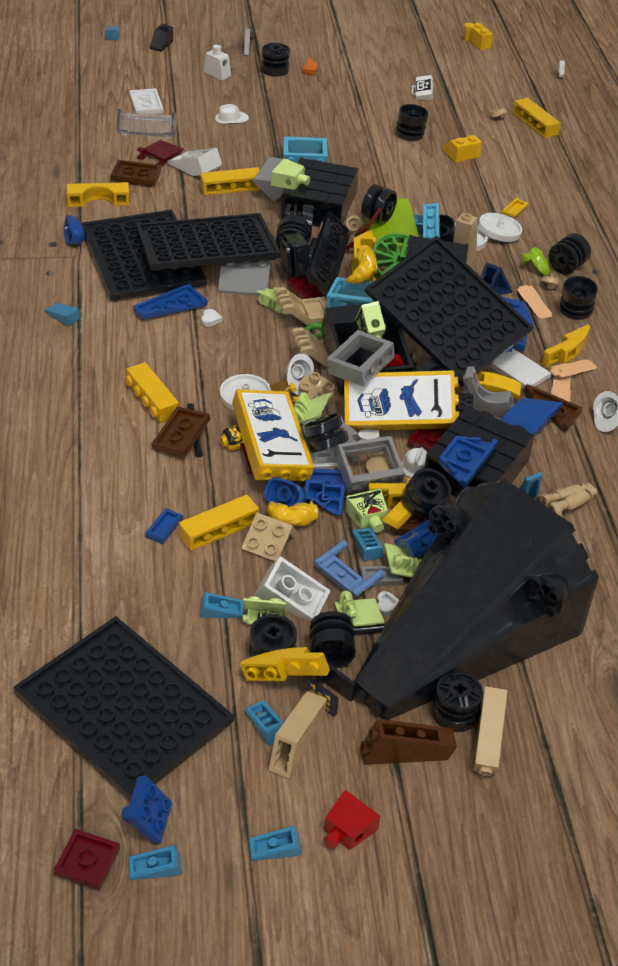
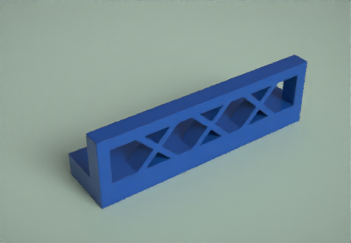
M429 519L394 540L396 546H405L409 556L412 558H417L427 552L437 535L431 534L428 530Z

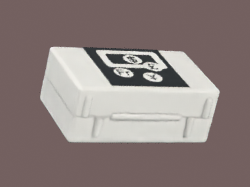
M432 75L416 77V85L411 86V95L416 96V100L433 101L434 83Z

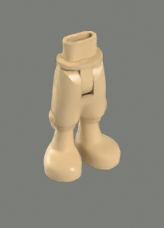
M580 483L557 489L553 494H539L534 499L562 517L564 509L572 510L588 502L597 494V489L590 483Z

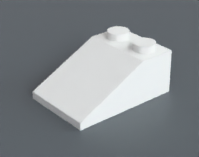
M217 148L187 151L167 161L169 165L192 176L199 175V177L200 173L216 171L217 167L222 165Z
M280 556L269 567L254 596L268 601L272 598L281 599L282 602H286L287 614L311 621L313 617L320 613L331 590Z

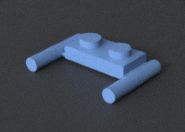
M342 540L314 560L313 563L317 568H320L321 573L343 591L351 592L352 597L356 598L383 578L385 573L380 569L364 580L335 556L348 547V543Z

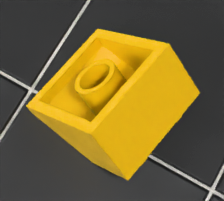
M470 135L469 137L450 140L441 149L456 163L479 158L482 141L475 135Z

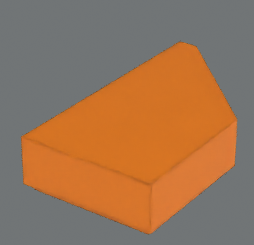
M308 58L302 73L316 75L318 64L311 58Z

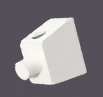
M214 45L213 50L205 55L203 72L224 80L231 76L229 56L221 52V45Z

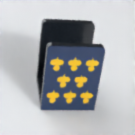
M328 663L330 671L327 676H309L307 678L306 692L309 691L327 698L325 711L335 717L338 711L339 698L322 685L324 683L351 702L354 700L356 683Z

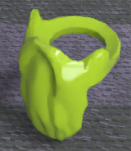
M533 247L528 254H522L523 261L520 263L521 265L532 260L533 264L543 275H549V263L539 248Z

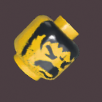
M239 425L225 428L222 436H220L222 447H226L229 451L239 450L240 443H244Z

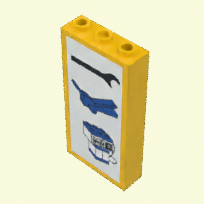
M454 371L378 373L364 387L344 380L345 424L352 427L355 431L363 429H448L459 416V411H455V405H459L458 394H455V388H458V377H454Z
M236 389L232 405L255 480H270L274 477L289 481L310 480L314 465L289 392Z

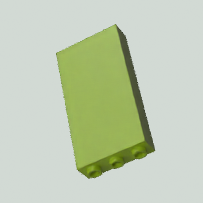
M397 198L395 211L386 224H381L374 220L368 230H373L376 242L381 237L393 233L419 237L409 198ZM364 217L365 225L367 226L371 219ZM397 242L399 251H401L402 243Z

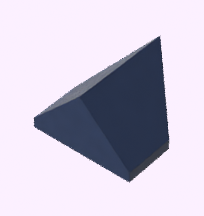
M486 262L480 277L499 295L512 293L513 291L502 268Z

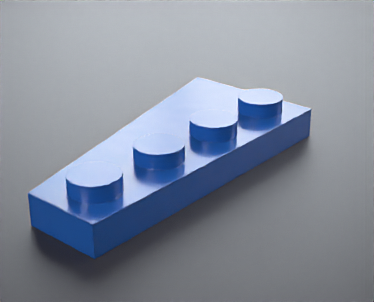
M190 284L134 305L133 312L144 320L207 306L208 300Z

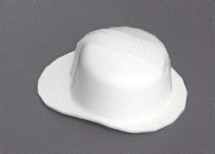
M233 104L220 106L219 114L215 117V120L222 124L244 123L249 119L247 114L240 112L239 108Z
M306 354L295 355L286 367L288 385L290 383L296 385L297 391L293 392L296 395L301 394L299 390L300 381L305 376L314 372L313 361Z
M604 391L594 401V422L599 431L610 432L618 426V396L611 391Z
M423 447L411 449L406 453L402 461L406 476L411 478L416 471L424 468L428 452Z

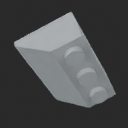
M269 157L253 179V182L275 202L282 196L285 188L271 185V172L283 159Z
M260 260L258 262L244 261L243 263L233 262L221 265L218 293L261 295L257 290L269 289L271 262Z

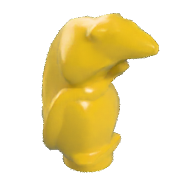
M361 245L357 248L358 266L353 271V274L346 279V282L361 285L362 282L368 281L374 273L377 265L376 254L367 245Z
M270 501L267 506L269 517L293 526L304 527L318 519V508L312 501L309 504L296 503L290 507Z

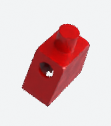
M344 790L325 818L324 830L328 834L323 838V842L330 849H334L339 843L347 849H353L379 829L381 816L347 790Z

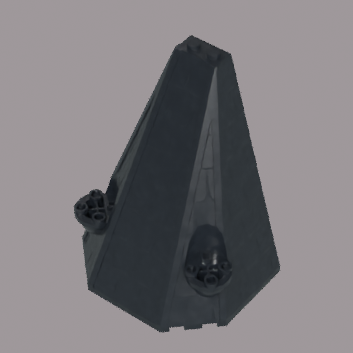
M505 479L498 480L495 483L479 484L477 487H466L460 491L453 505H437L429 512L430 524L428 525V530L431 534L437 535V537L425 553L355 678V698L370 708L376 716L390 720L434 701L438 681L448 673H467L479 681L580 636L585 627L599 576L596 570L591 571L586 561L589 556L583 544H578L572 533L576 530L572 523Z

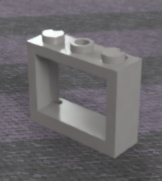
M357 330L336 351L328 356L326 361L328 373L364 387L395 357L394 343ZM360 347L374 352L360 367L345 362Z
M379 436L374 439H361L356 442H345L337 445L334 455L348 493L367 490L369 483H402L405 471L391 436L381 438ZM384 452L390 470L352 475L347 461L348 457Z

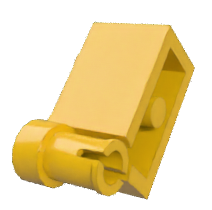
M481 23L464 24L465 41H470L479 50L492 47L493 33Z

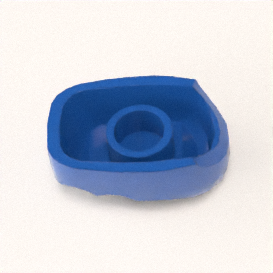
M66 215L64 223L66 244L78 245L85 239L83 225L76 217Z
M271 478L264 491V497L267 501L285 504L288 507L296 503H305L307 499L306 492L302 487L282 478Z

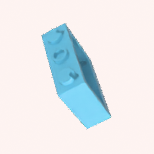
M284 137L283 159H289L295 163H298L300 158L327 162V138Z
M336 277L327 294V308L374 302L364 292L365 287L372 283L369 281L362 282L360 285L346 282L347 278Z

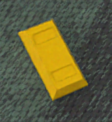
M516 198L501 212L503 215L514 219L529 203Z
M401 500L382 521L398 530L413 514L405 508Z

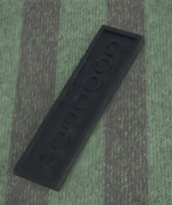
M331 210L325 215L305 273L308 281L313 283L319 292L326 297L336 277H338L351 231Z

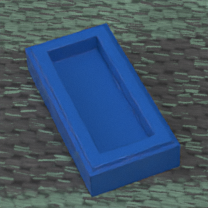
M165 508L145 533L146 538L163 545L177 528L178 523L183 520V515Z

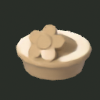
M497 106L491 111L490 117L501 116V119H503L507 110L504 107L498 108Z
M351 215L346 219L345 226L352 234H356L359 229H363L364 223L360 216Z
M554 274L550 276L544 275L541 281L547 284L549 290L555 289L557 285H560L559 278L553 277Z

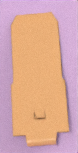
M532 285L518 287L517 291L540 319L552 317L551 311Z
M580 360L550 366L552 368L550 372L556 378H562L595 370L597 366L590 360Z
M571 375L562 378L554 376L551 394L570 402Z

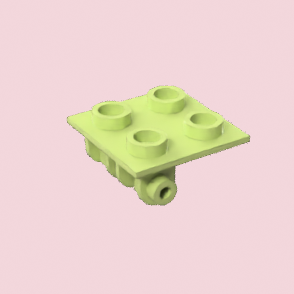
M276 287L273 289L257 290L261 294L257 298L260 304L280 314L283 313L274 294Z
M304 392L298 395L293 407L300 425L304 421L321 417L330 393L311 400Z
M384 543L391 573L412 578L422 560L421 555L417 558H412L405 547Z
M343 591L340 595V601L335 602L337 611L350 616L354 622V627L384 624V619L375 598L353 600L351 592Z
M255 596L248 597V599L243 598L244 613H247L243 614V622H246L247 625H252L258 619V614H260V617L268 614L286 617V602H282L281 599L272 598L268 601L261 600V598Z

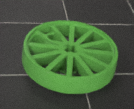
M400 233L388 234L381 237L374 244L372 249L376 257L384 259L377 261V274H374L376 279L405 259L404 252L406 245H408V235ZM397 242L402 243L401 251H399ZM384 266H387V267H388V268H386V269H385L384 271H382V272H381L380 269L378 268V267H384Z

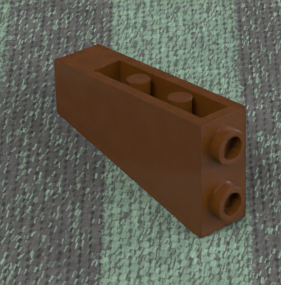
M377 719L373 727L369 729L365 740L360 744V754L363 755V761L366 765L449 760L457 745L453 728Z

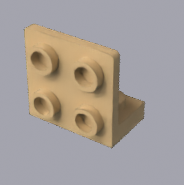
M256 512L242 549L275 562L282 555L288 538H294L297 531L293 525Z

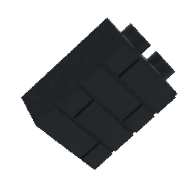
M300 158L297 164L304 166V175L310 176V182L308 185L300 184L295 190L284 189L282 193L281 220L284 218L287 203H291V211H294L295 204L298 206V211L302 210L303 204L313 205L312 226L320 227L326 213L330 210L344 223L357 193L359 168Z
M364 304L325 308L321 333L328 356L359 330L355 318L361 305ZM380 307L386 329L382 339L394 343V354L400 355L404 365L384 367L379 373L412 372L414 367L401 327ZM360 347L345 362L360 367L374 352ZM334 376L340 395H343L344 379Z
M466 407L458 416V419L453 422L426 454L424 468H431L443 474L450 483L451 495L457 498L460 491L464 488L438 463L441 454L456 436L481 438L480 441L492 442V439H497V447L467 487H477L479 484L487 482L495 483L501 479H505L512 484L529 461L534 434L529 433L522 426H513L496 419L489 412H480L471 407Z

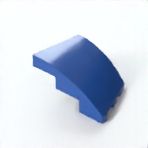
M523 398L503 416L501 421L513 426H522L535 436L540 429L544 428L551 417H555L563 403Z
M314 469L310 480L306 479L305 492L307 500L342 517L346 486L340 470Z

